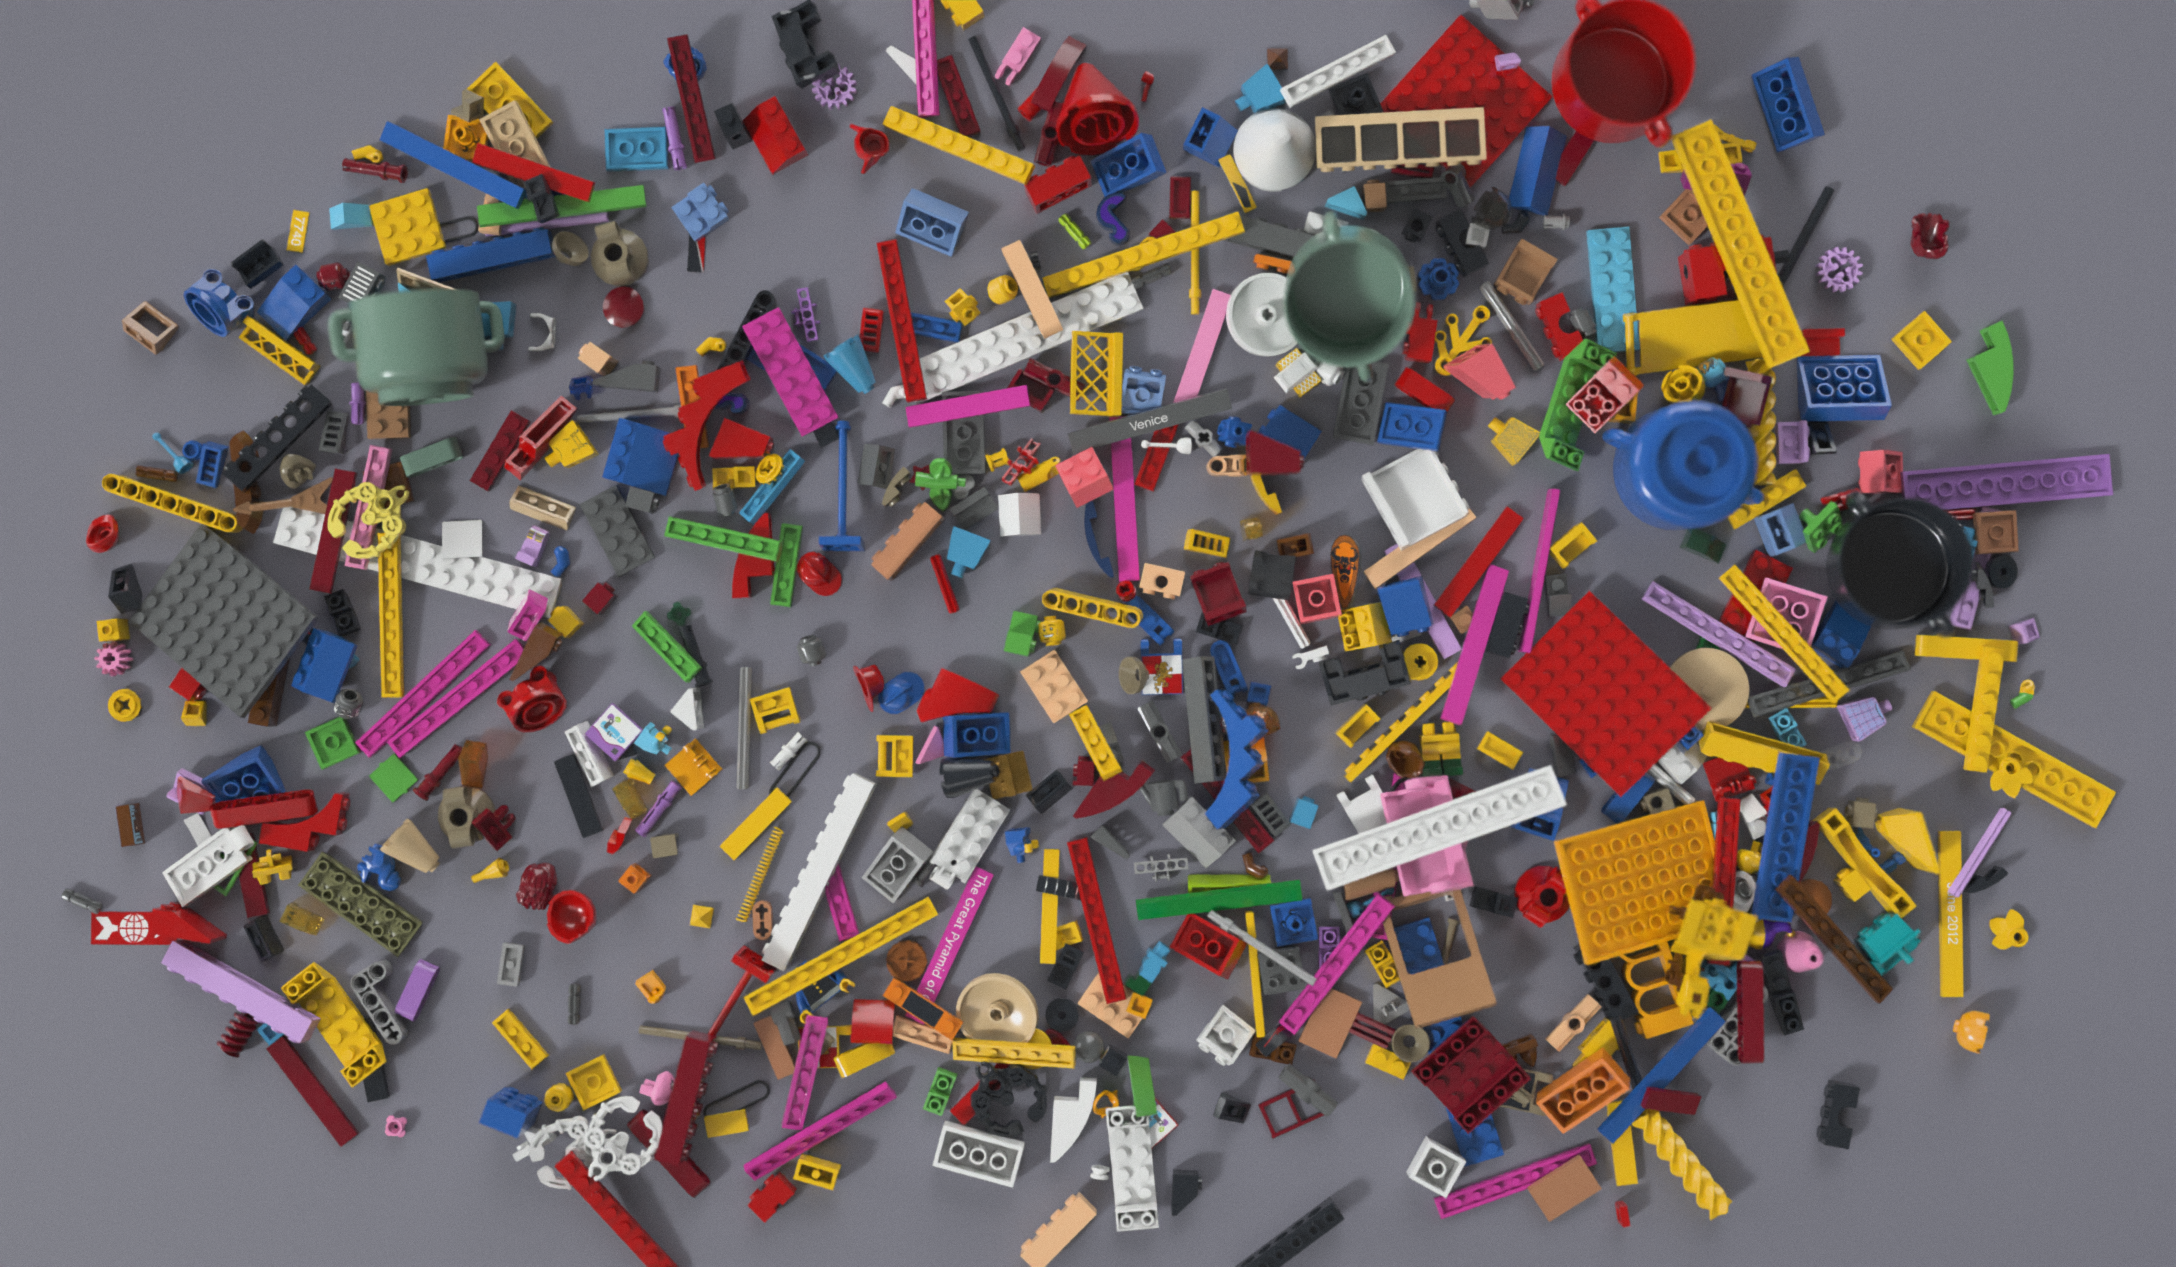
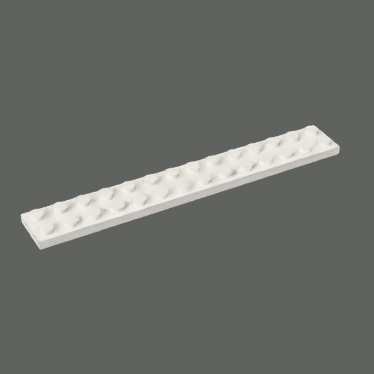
M293 507L283 508L273 543L317 554L325 514ZM347 520L342 547L350 540L354 523ZM376 528L372 544L375 547L378 545V533H385L384 530ZM401 535L402 578L514 609L518 608L530 589L548 598L546 611L542 616L551 617L550 613L555 609L563 579L484 557L442 559V546ZM341 548L339 561L345 562L347 554ZM377 557L369 559L367 569L378 571Z

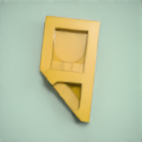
M1077 920L1057 927L1056 950L1063 948L1065 943L1071 945L1084 940Z

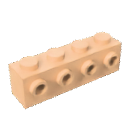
M1080 1192L1076 1195L1072 1194L1065 1201L1066 1206L1061 1211L1057 1209L1050 1216L1051 1221L1047 1225L1043 1223L1036 1230L1035 1233L1037 1235L1032 1240L1028 1238L1022 1244L1020 1256L1031 1267H1045L1097 1215V1209Z

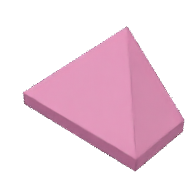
M935 725L915 762L917 764L944 756V742L939 726Z

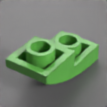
M938 1067L923 1106L924 1110L940 1116L943 1115L957 1073Z

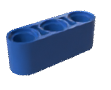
M1646 772L1621 797L1614 792L1602 807L1601 812L1615 824L1621 823L1653 785L1655 778Z

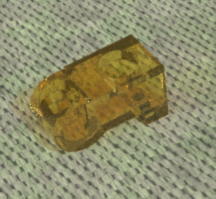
M1258 517L1239 521L1243 541L1263 537L1261 522Z
M628 778L615 785L612 790L631 819H635L648 810L634 785L633 779Z
M294 902L289 903L279 922L301 932L318 935L324 918L299 907L300 905Z

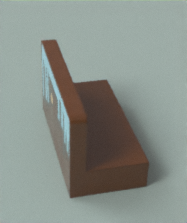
M140 804L116 806L121 846L145 844Z

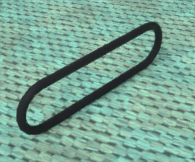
M463 217L439 223L440 226L471 220L475 224L473 233L444 240L445 243L474 236L478 231L477 221L472 217Z
M809 741L801 746L796 756L792 758L770 787L769 795L802 750L809 744L814 745L818 753L786 796L789 797L819 758L821 750L817 743Z
M761 1080L752 1082L708 1103L704 1107L703 1115L704 1117L707 1116V1108L755 1084L761 1083L765 1085L767 1089L765 1096L736 1110L746 1109L768 1097L770 1093L769 1085Z

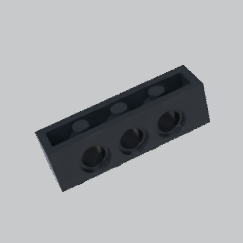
M1580 944L1573 947L1575 951L1573 956L1579 966L1582 964L1585 969L1583 975L1589 984H1593L1595 988L1593 994L1598 1002L1602 1001L1605 1007L1602 1010L1606 1018L1610 1020L1613 1017L1620 1016L1622 1020H1625L1638 1013L1610 958L1599 961L1595 967H1590V964L1584 963ZM1607 976V984L1601 986L1599 983L1600 978ZM1613 994H1617V1002L1614 1004H1610V996Z

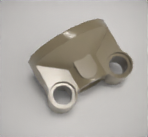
M616 221L595 226L597 240L591 251V265L596 275L607 284L617 287L629 286L638 281L646 272L649 262L648 249L643 240L634 232L621 229ZM613 246H621V258L617 261H609L607 259L609 249Z
M466 786L443 790V800L438 808V822L443 833L449 838L451 848L474 846L475 842L484 839L471 822L486 808L491 810L492 813L496 810L493 800L486 792L476 787ZM457 808H461L467 813L468 819L463 826L455 822L454 812Z

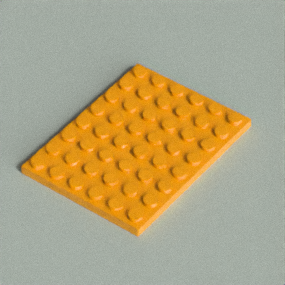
M1704 800L1554 841L1584 963L1587 965L1677 939L1683 920L1677 915L1669 914V907L1673 905L1679 908L1682 906L1688 908L1698 885L1702 884L1712 887L1715 840Z

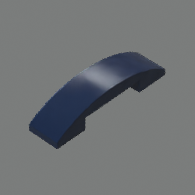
M1092 500L1086 503L1084 514L1087 543L1093 558L1101 570L1109 578H1114L1109 557L1100 558L1090 520L1098 518Z

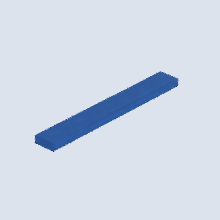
M389 121L386 122L379 139L380 141L514 208H520L526 194V189Z
M1709 1007L1597 1130L1613 1144L1645 1110L1641 1106V1102L1647 1087L1664 1089L1726 1021Z

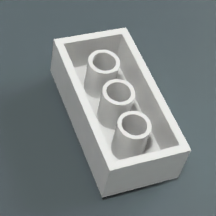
M945 1120L932 1166L1013 1188L1025 1142L997 1136L993 1133H987L983 1130Z

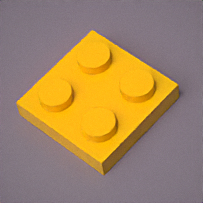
M1926 311L1921 312L1891 338L1918 370L1923 368L1952 342Z
M604 1054L565 1073L583 1111L622 1091Z

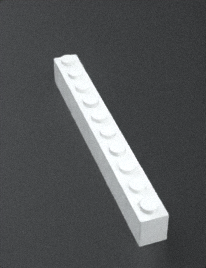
M852 773L851 776L848 775L843 783L845 789L842 795L838 794L834 802L836 808L833 813L830 812L825 820L827 826L824 832L821 831L816 839L818 845L815 850L812 849L807 858L809 863L806 869L803 868L798 876L800 882L797 888L793 887L790 892V903L788 906L785 905L780 913L782 919L779 925L776 924L771 932L773 938L770 943H766L762 950V954H764L762 961L782 971L789 968L823 898L826 884L827 886L829 885L828 881L834 875L835 869L853 836L877 783L857 773Z

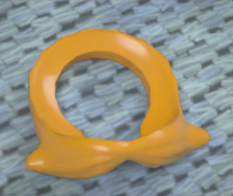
M1109 1090L1102 1091L1093 1102V1112L1101 1115V1118L1106 1116V1108L1109 1107L1097 1109V1103L1104 1095H1107L1110 1102L1113 1103V1107H1119L1118 1090L1113 1092Z

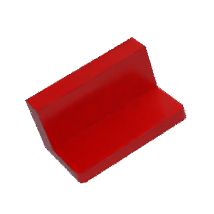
M1845 328L1801 330L1810 352L1800 356L1840 355V338L1845 337Z

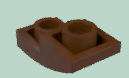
M1253 1035L1249 1052L1251 1057L1268 1059L1277 1063L1293 1064L1296 1044L1285 1041L1265 1057L1255 1045L1263 1037L1257 1038L1256 1035Z

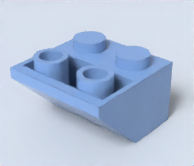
M1794 503L1754 518L1768 556L1784 553L1806 543L1802 532L1804 529Z

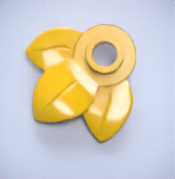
M2006 757L2000 762L1999 769L1992 774L1990 787L1992 791L2002 788L2008 796L2016 798L2022 784H2031L2033 782L2032 774L2028 768L2022 767L2016 758ZM2011 764V770L2007 771V765Z
M2010 909L2006 919L1993 918L1989 921L1990 929L1996 935L1992 940V945L2004 950L2011 946L2022 947L2028 942V933L2024 929V919L2017 911ZM2016 933L2019 934L2018 940L2014 939V935Z

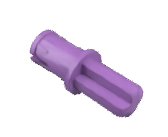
M351 383V401L349 402L351 405V422L355 425L364 424V406L366 405V402H364V389L359 383Z

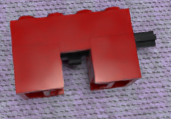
M1761 235L1777 273L1776 264L1790 262V253L1788 250L1773 252L1771 237L1764 238V235ZM1715 242L1710 243L1709 247H1702V244H1698L1684 250V253L1678 257L1685 306L1717 301V297L1727 295L1725 278L1730 277Z

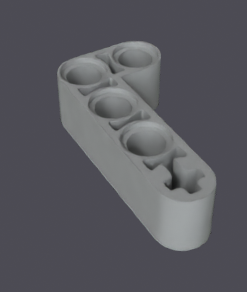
M380 960L354 975L350 985L385 1041L395 1045L407 1038L409 1030L401 1016L395 1013L394 1005L380 985V982L389 977L393 971L392 964L389 961ZM378 965L383 968V975L377 972ZM360 977L366 979V986L360 984ZM372 994L377 997V1004L371 1001ZM383 1011L388 1014V1021L382 1018Z
M1763 986V1000L1765 1003L1768 998V991ZM1736 997L1721 1016L1726 1022L1706 1044L1724 1060L1738 1066L1741 1065L1738 1058V1045L1734 1043V1040L1738 1037ZM1729 1021H1734L1733 1028L1731 1030H1727V1023ZM1721 1037V1043L1718 1046H1714L1715 1038ZM1733 1050H1737V1056L1734 1059H1730V1053Z

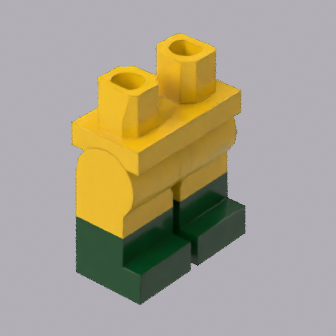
M1442 722V733L1436 734L1434 723H1423L1422 735H1419V745L1425 767L1421 776L1463 775L1459 733L1456 732L1454 723Z

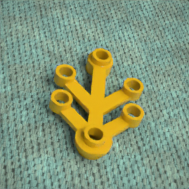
M1478 306L1474 309L1472 313L1473 319L1460 337L1457 326L1458 316L1456 314H1449L1445 318V323L1449 326L1453 348L1448 354L1445 344L1447 335L1444 331H1437L1435 342L1438 346L1439 358L1435 362V369L1440 375H1450L1448 371L1442 368L1443 362L1448 363L1455 359L1460 352L1468 351L1476 345H1482L1483 340H1487L1489 344H1492V340L1488 337L1478 341L1467 342L1478 325L1489 319L1490 311L1486 306ZM1477 312H1482L1484 317L1482 319L1478 318ZM1449 317L1455 318L1454 324L1449 323ZM1437 334L1443 335L1442 341L1436 338Z

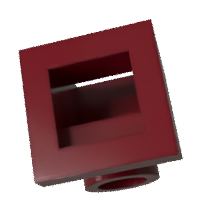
M1078 756V764L1073 765V776L1077 777V780H1073V785L1093 786L1094 761L1090 760V756Z

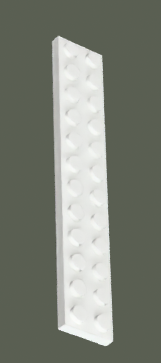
M1129 273L1106 279L1052 302L1051 305L1063 330L1046 339L1043 338L1032 313L1028 312L920 358L927 399L915 401V404L919 405L941 396L942 392L953 391L1072 340V331L1092 332L1143 310Z
M1550 765L1313 850V854L1328 891L1561 808L1567 804Z

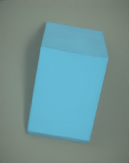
M1355 186L1328 198L1325 204L1327 208L1364 220L1367 214Z
M341 203L330 208L331 229L373 226V219L369 209L370 205Z

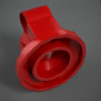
M541 665L533 668L530 673V679L519 683L512 692L508 690L501 692L497 698L498 706L505 710L515 729L524 733L542 730L553 724L562 716L567 702L557 685L556 676Z
M1535 866L1527 869L1518 878L1514 887V897L1518 898V910L1523 914V917L1539 928H1542L1546 923L1560 919L1569 909L1570 904L1562 872L1557 866L1555 868ZM1546 888L1554 889V902L1544 906L1540 901L1541 892Z

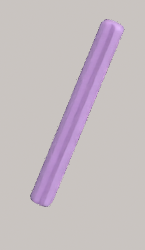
M1999 809L1948 890L1952 896H1961L2011 817V812L2007 809Z

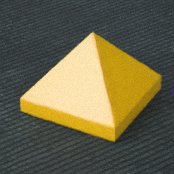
M693 905L690 925L711 928L714 908Z

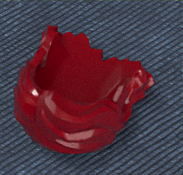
M1919 213L1915 215L1911 221L1913 230L1910 245L1916 256L1926 259H1939L1945 256L1949 247L1948 234H1945L1950 227L1949 220H1943L1940 214Z
M533 863L525 868L521 876L519 890L516 893L517 902L526 909L532 907L533 910L543 911L554 897L553 892L557 884L556 869L550 863Z

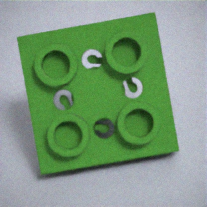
M1832 501L1818 515H1815L1807 508L1799 516L1801 521L1808 524L1802 532L1808 549L1813 553L1824 548L1828 539L1833 534H1836L1843 525L1838 505Z

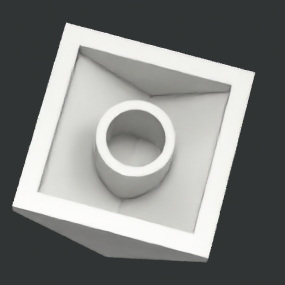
M1039 493L998 495L1000 537L1041 535Z
M690 688L670 712L692 730L705 729L700 688Z

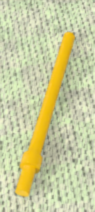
M1191 191V227L1199 225V191ZM1199 248L1191 251V289H1189L1191 315H1199V299L1201 298V289H1199Z

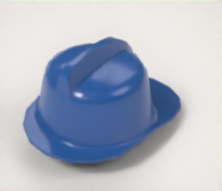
M904 672L884 684L882 692L878 694L880 707L890 714H898L905 711L922 697L924 683L917 674L912 672Z

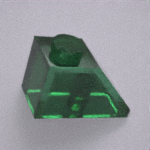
M1696 528L1687 529L1680 545L1681 549L1719 564L1726 547L1725 543L1713 535Z

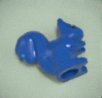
M374 844L373 847H369L372 856L365 855V857L361 858L364 862H360L357 865L362 882L368 881L372 873L379 874V886L386 891H394L400 886L401 881L399 872L394 871L395 860L380 850L382 845Z

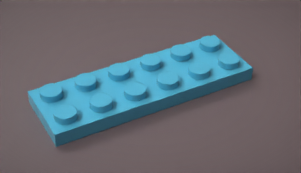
M1629 227L1588 230L1586 233L1593 315L1597 325L1595 327L1597 330L1595 332L1596 343L1615 353L1626 352L1623 314L1637 313ZM1637 320L1634 321V351L1640 350Z

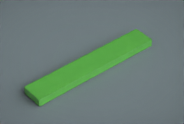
M671 516L668 518L664 534L665 537L779 562L784 543L779 540Z

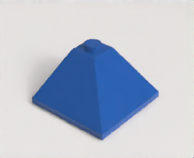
M262 745L239 755L201 781L207 791L215 795V802L286 792L272 759Z

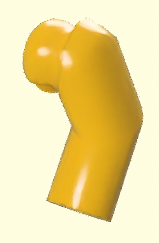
M370 145L352 150L355 160L365 157L373 163H380L383 160L381 151Z
M709 337L695 350L702 357L710 350L723 352L726 349V342L721 338Z

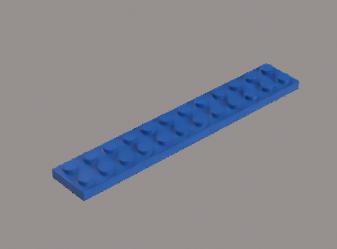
M1429 916L1393 927L1408 974L1412 975L1444 965ZM1461 1016L1422 1027L1430 1041L1428 1054L1433 1052L1463 1025ZM1446 1108L1460 1155L1466 1160L1464 1167L1504 1155L1492 1114L1468 1134Z

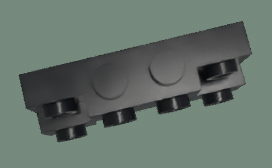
M807 0L792 9L780 11L771 16L780 39L779 46L786 55L785 63L791 70L797 86L803 89L818 79L824 82L840 72L834 54L827 50L818 56L808 29L822 21L815 3Z
M1400 640L1379 645L1383 661L1344 671L1340 656L1321 661L1319 667L1330 705L1355 699L1361 701L1367 699L1369 695H1383L1388 690L1410 685L1411 678Z

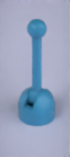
M156 432L153 434V439L159 441L175 459L174 467L179 474H184L193 467V463L187 457H178L162 440L160 433Z
M1388 888L1380 894L1382 896L1391 895L1394 893V888ZM1375 896L1363 903L1351 901L1346 904L1353 919L1363 913L1364 906L1370 904Z

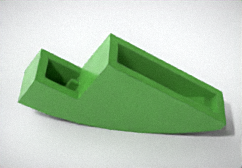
M2003 321L1980 330L1988 350L1966 360L1993 415L2006 411L2013 384L2012 347Z

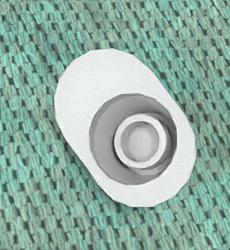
M1736 871L1733 909L1745 913L1748 912L1754 901L1757 876H1751L1744 871Z

